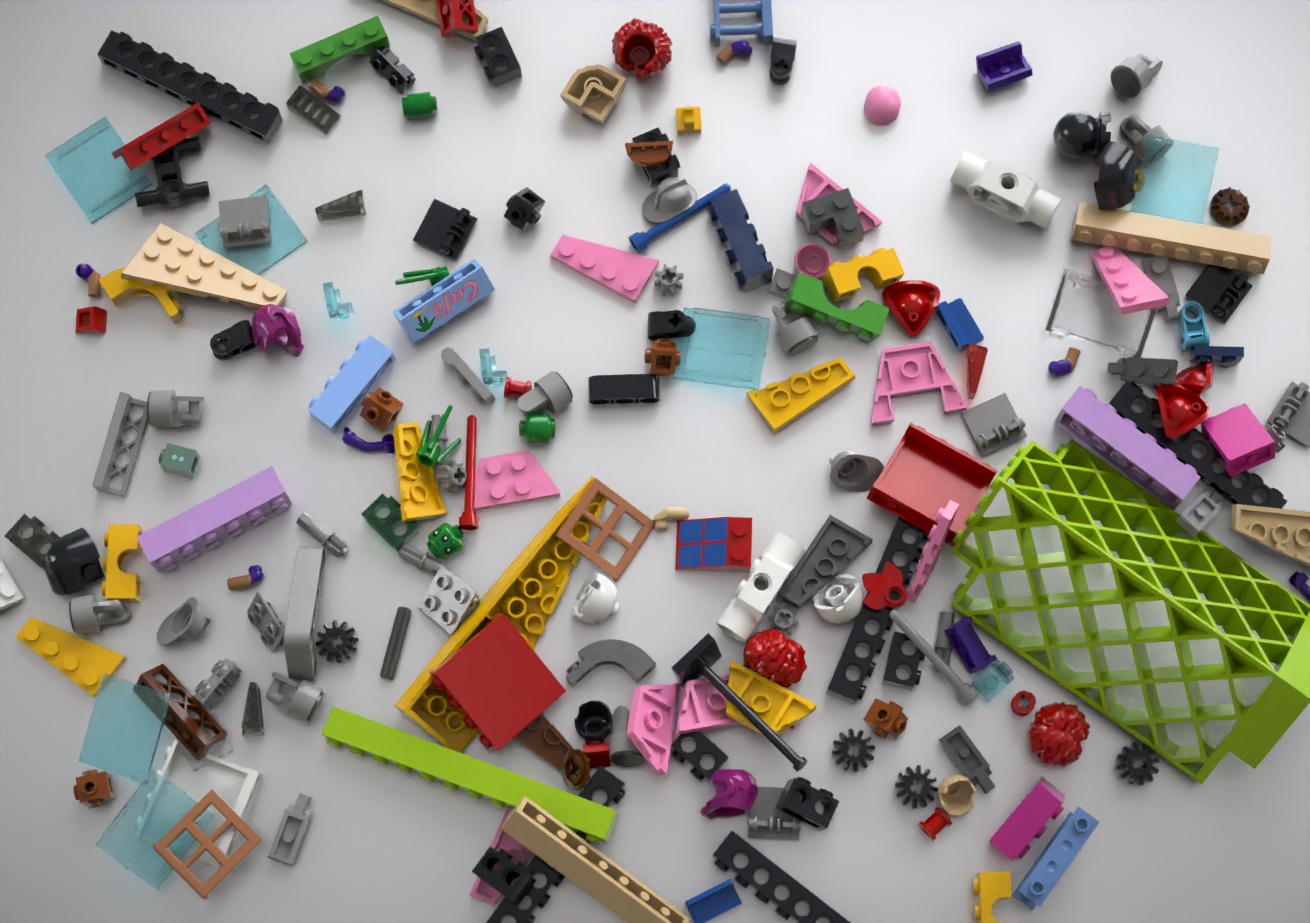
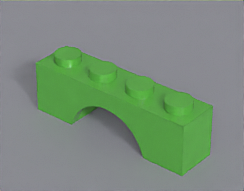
M376 16L290 53V56L302 84H305L325 75L332 65L344 58L359 54L370 56L375 47L377 49L382 46L389 48L390 44L379 17Z
M801 272L793 277L784 303L790 306V309L796 313L804 314L805 312L812 315L813 319L818 322L832 323L838 330L844 332L852 331L857 333L859 338L866 341L874 340L881 335L889 312V308L870 300L864 301L853 310L839 309L826 298L822 281Z

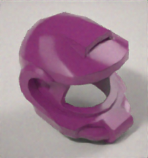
M268 304L259 308L251 319L254 344L260 347L262 353H266L268 349L272 348L274 343H278L294 357H299L304 345L301 341V332L294 312L274 304Z
M719 769L717 774L710 776L709 781L716 787L717 793L711 800L706 802V806L701 808L702 816L709 819L717 817L729 818L745 815L750 812L758 795V786L756 779L749 772L742 769Z

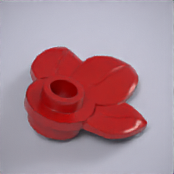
M886 562L882 574L866 573L862 575L863 586L869 593L863 600L866 606L874 610H880L887 606L899 608L905 604L907 591L902 586L903 575L897 566ZM890 593H898L899 599L892 600Z

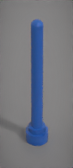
M725 183L697 200L691 208L671 220L660 223L645 233L642 231L629 236L632 247L637 253L644 251L652 239L709 205L710 198L731 191L730 184Z

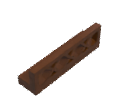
M164 664L140 675L133 689L134 692L197 761L206 756L212 745L226 738L227 733ZM161 674L167 680V684L158 682L154 676ZM171 692L179 694L183 701L175 700L170 695ZM187 710L196 712L199 715V719L190 717L187 714ZM203 727L212 729L216 735L209 738L203 731Z

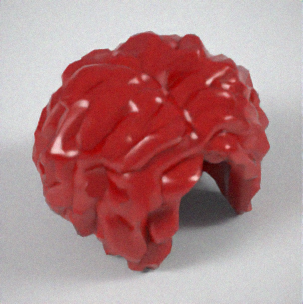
M633 18L631 22L622 25L618 32H615L612 39V52L615 55V63L619 64L627 72L634 70L636 76L640 79L656 77L672 59L670 46H672L673 42H671V39L662 27L658 28V25L652 22H643Z
M776 629L756 632L747 639L748 642L745 644L743 652L744 667L748 669L751 667L752 670L759 671L761 675L770 677L771 681H775L776 684L785 688L790 687L793 683L797 684L801 680L807 665L804 658L806 651H804L800 644L794 640L786 639V636Z
M1064 702L1041 707L1040 711L1035 713V719L1030 724L1031 729L1028 731L1030 751L1035 752L1039 760H1042V763L1052 764V766L1058 764L1065 767L1077 761L1078 756L1082 753L1080 741L1086 740L1089 735L1088 729L1090 725L1085 721V715L1078 710L1077 705H1066Z

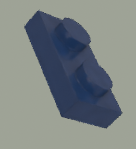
M1194 346L1190 351V362H1197L1198 365L1203 366L1207 365V362H1220L1223 366H1234L1244 357V347Z

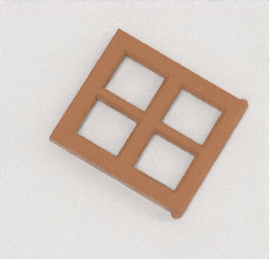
M594 478L555 536L610 575L613 581L616 582L620 579L654 528L655 522L597 478ZM597 493L616 506L605 523L586 510ZM624 512L642 525L631 543L613 530ZM581 516L600 529L589 547L570 534ZM608 536L627 549L616 566L597 554Z
M211 789L158 843L153 844V849L202 899H207L208 894L262 839ZM212 804L227 820L208 837L194 821ZM233 825L247 841L229 858L214 842ZM187 830L201 846L182 863L168 847ZM207 851L221 867L203 884L188 868Z

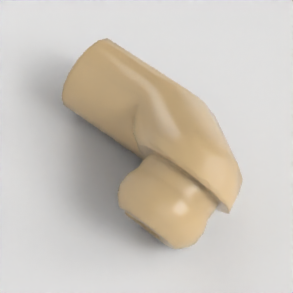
M667 507L656 514L653 519L655 529H667V522L672 519L687 520L689 518L688 507Z

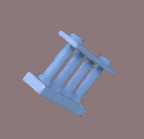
M713 0L714 24H710V39L715 38V47H720V36L758 34V37H762L763 45H772L771 0L719 4V0ZM756 12L761 14V22H757V25L720 26L719 13Z
M1077 807L1074 813L1070 812L1016 887L1012 896L1030 910H1034L1037 905L1040 907L1097 827L1099 821L1080 807Z

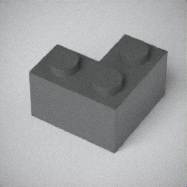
M849 188L802 202L801 214L809 234L832 227L839 248L863 241L865 231Z

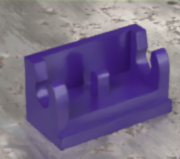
M966 616L944 632L971 674L983 670L994 662L997 657L995 654L990 655L970 623L973 621V618Z

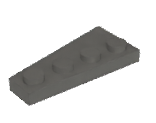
M829 515L778 592V597L800 609L870 546L873 539Z

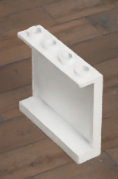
M174 740L173 745H169L165 751V764L163 769L159 768L155 775V788L153 793L149 792L145 799V812L143 817H138L134 831H136L135 836L139 839L153 844L158 843L211 789L244 821L263 775L258 771L244 768L210 754H206L203 759L197 761L183 744ZM211 804L194 823L210 837L227 819ZM231 825L214 842L228 857H230L239 831ZM185 830L168 849L190 857L201 845ZM207 851L197 859V861L219 869L221 867Z

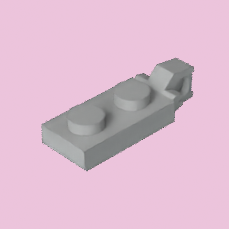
M1154 256L1142 260L1145 275L1169 297V305L1158 307L1157 309L1158 311L1163 310L1166 322L1175 321L1179 317L1176 307L1180 306V298L1168 257Z
M300 793L296 804H290L288 809H285L268 858L293 866L311 819L312 811L307 810L311 800L310 796Z

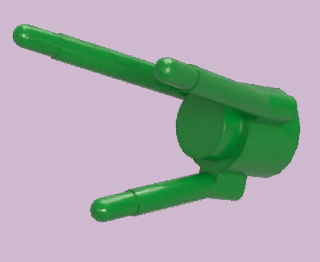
M446 266L404 272L403 276L409 278L396 280L395 284H407L429 279L432 287L447 277L449 272Z
M451 405L447 407L432 439L428 442L427 439L432 421L428 420L426 423L420 447L416 452L417 459L426 466L432 467L435 463L441 465L443 459L461 442V439L457 438L442 453L441 446L436 442L453 408Z

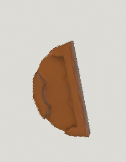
M673 141L625 143L627 155L634 163L641 167L651 168L660 166L667 161L672 153Z

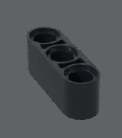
M656 374L595 375L588 378L589 403L641 404L660 401V376Z

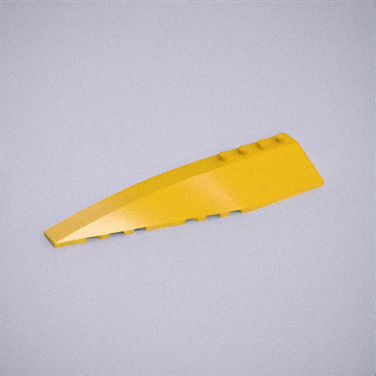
M590 477L524 548L481 598L480 604L472 609L455 630L454 634L449 637L395 703L394 706L443 747L461 753L476 735L477 731L475 728L471 730L462 719L465 716L459 709L456 711L450 706L446 700L448 695L444 690L439 691L432 684L431 679L433 677L429 671L436 670L491 622L490 619L497 613H504L530 647L534 648L539 635L542 636L544 625L549 615L553 613L570 578L568 575L572 567L576 565L580 557L578 556L579 552L555 535L594 477ZM597 493L586 510L598 519L607 499ZM581 516L570 534L582 543H586L593 523Z

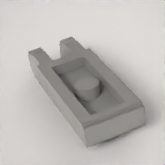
M445 347L441 351V357L450 369H458L455 374L465 385L469 382L474 388L470 392L479 402L485 400L490 405L495 400V397L461 357L454 352V349Z
M1212 486L1205 493L1203 492L1175 520L1193 538L1218 514L1221 507L1227 502L1224 497L1216 503L1210 498L1215 492Z

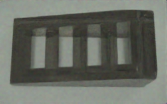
M301 85L286 103L288 110L325 135L330 132L341 117L340 114ZM305 98L304 101L300 104V106H298L301 100ZM310 103H312V107L306 113L305 109L308 107ZM320 108V109H321V112H320V113L318 114V116L314 119V118H313V115H314V114L317 112V110ZM326 114H329L330 117L322 125L320 122Z
M359 190L316 207L315 211L318 220L324 221L365 215L366 205L363 191Z
M250 682L241 727V735L243 737L265 734L260 686L256 682Z

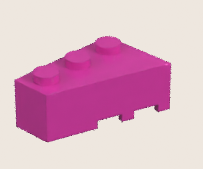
M1041 777L1034 788L1024 797L1018 807L991 837L990 842L1012 861L1017 856L1022 859L1031 847L1028 843L1033 837L1039 839L1047 830L1044 824L1050 817L1055 820L1064 810L1061 804L1066 796L1045 778Z

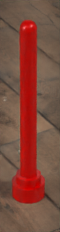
M470 415L467 418L465 468L467 477L465 481L464 512L459 517V528L467 531L479 528V517L474 512L477 418L474 415Z

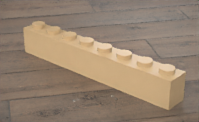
M1078 202L1074 215L1071 240L1259 274L1265 273L1270 260L1271 250L1270 236L1119 209L1099 210L1097 205Z
M524 796L501 827L503 831L627 923L689 922V917L528 797Z

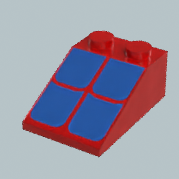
M717 517L677 520L675 570L750 573L752 518Z

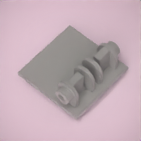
M267 195L218 201L221 222L220 235L223 241V248L272 242Z
M1291 382L1266 422L1271 425H1278L1287 435L1309 448V386L1303 382L1299 385Z
M1006 393L961 412L982 456L1027 437L1024 430L1025 423L1022 418L1018 419Z
M441 565L418 608L453 635L469 607L476 608L480 604V600L475 590Z
M259 591L247 610L248 619L253 626L258 628L264 645L269 646L271 651L275 652L279 644L284 645L285 627L281 625V620H277L278 615L274 614L275 611L270 602H266Z
M227 658L224 661L219 660L211 669L213 674L207 681L204 679L197 685L194 690L196 694L193 697L207 709L211 706L214 707L221 699V696L214 690L216 689L224 695L225 693L217 686L221 683L229 689L230 687L223 682V679L232 685L239 678L241 669Z
M758 787V795L749 812L748 838L799 840L800 820L775 808L784 788ZM794 790L793 799L800 803L801 793Z

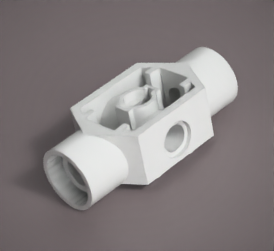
M967 151L963 153L950 179V182L966 189L974 202L1016 223L1030 221L1044 229L1047 228L1061 201V198L1039 188L1030 176L1024 173L1018 174L1010 170V167L1002 162L985 161Z
M776 532L759 557L760 560L756 559L750 568L749 580L747 582L743 580L736 590L735 598L731 600L716 625L732 638L746 643L777 599L778 592L794 570L805 549L790 537ZM761 584L767 589L760 591L755 586Z

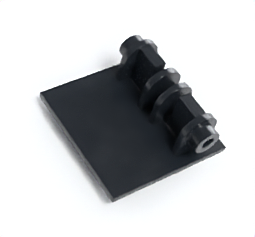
M434 199L413 241L457 260L478 218L469 215L470 211L466 208L458 210Z
M1208 264L1185 296L1199 303L1203 309L1223 323H1226L1253 285L1248 283L1249 277L1245 273L1237 275L1226 267Z

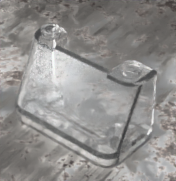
M1063 269L1045 330L1049 331L1050 336L1063 339L1064 335L1068 336L1070 334L1116 348L1120 352L1119 356L1122 358H1141L1157 308L1121 315L1102 279L1074 270Z

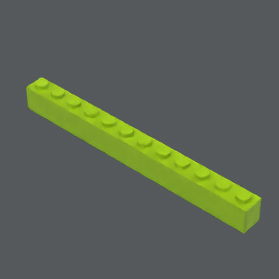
M334 706L321 735L328 739L326 743L333 747L341 748L344 745L351 748L349 752L361 757H364L365 754L374 757L373 761L385 766L390 762L397 765L396 769L403 773L417 772L420 774L419 778L431 783H434V780L444 782L443 787L457 792L458 788L467 791V796L476 800H481L482 797L491 800V805L504 809L505 806L515 808L522 798L526 796L573 832L586 835L585 839L598 845L601 841L608 843L618 817L617 811Z

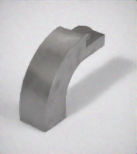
M616 639L601 640L587 645L578 652L582 662L576 661L567 669L568 675L566 680L574 687L595 668L602 665H615L624 669L638 684L656 668V663L644 650L632 643Z

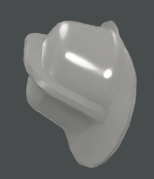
M666 178L660 183L656 191L646 197L642 205L643 215L647 220L654 223H663L671 220L695 204L697 192L684 178Z
M851 450L842 451L834 458L831 457L829 459L831 483L841 489L855 491L871 490L874 482L884 469L879 459L860 455Z
M191 597L163 621L157 632V642L165 646L178 638L195 639L210 623L211 618L198 607L197 599Z

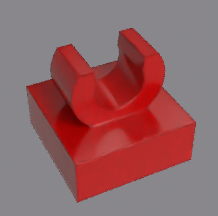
M604 738L597 744H591L590 741L586 740V745H583V751L587 753V758L591 759L590 768L611 766L608 742L605 743Z

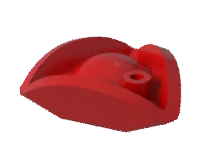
M906 280L889 285L883 290L882 296L905 331L910 336H917L931 319L940 299V290L934 284L926 281Z
M1207 362L1206 366H1192L1182 370L1176 375L1175 384L1187 386L1199 394L1203 393L1213 385V362Z
M1175 384V386L1159 385L1156 387L1165 434L1171 439L1196 427L1211 413L1210 407L1203 396L1187 386Z

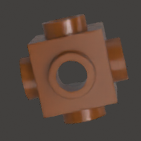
M660 338L657 341L650 342V349H645L644 363H648L650 373L659 376L675 375V366L680 364V351H677L675 343H672L671 340Z
M379 388L374 393H368L361 403L364 407L360 416L384 432L396 422L404 403L393 397L389 392Z
M875 698L863 720L873 729L872 732L880 738L886 739L888 736L897 740L899 734L904 732L908 718L902 712L903 708L897 703L890 701L887 704Z
M89 770L82 772L83 776L76 777L77 785H73L75 799L79 800L83 805H88V808L100 807L104 805L103 801L115 799L111 774L107 771L98 773V770Z

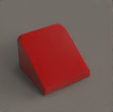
M96 306L77 309L75 333H106L107 311Z

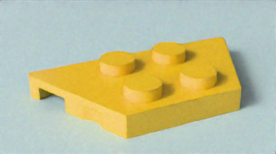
M731 660L728 686L777 734H780L816 710V704ZM727 700L726 714L728 717L762 734Z

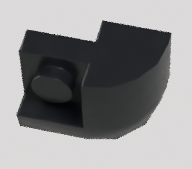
M1108 141L1096 163L1097 167H1100L1098 182L1094 183L1099 210L1122 208L1135 198L1133 189L1136 181L1135 170L1140 161L1129 147L1121 143Z
M84 528L75 530L52 542L53 545L47 552L46 559L43 560L44 570L52 592L58 595L85 590V585L105 577L98 559L100 558L98 550Z

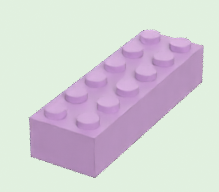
M1079 386L1055 419L1066 430L1173 510L1177 508L1201 478L1197 475L1198 472L1194 467L1189 464L1184 465L1177 459V455L1173 451L1160 447L1156 444L1157 440L1147 433L1143 434L1137 429V425L1128 418L1123 419L1117 414V410L1108 403L1103 404L1097 399V395L1088 388L1084 389Z
M271 466L137 536V539L150 564L158 572H168L177 566L176 563L184 559L188 561L197 557L199 551L218 546L221 540L229 535L230 537H235L244 531L243 528L250 524L255 526L266 520V516L271 513L278 514L285 511L292 502L278 475Z

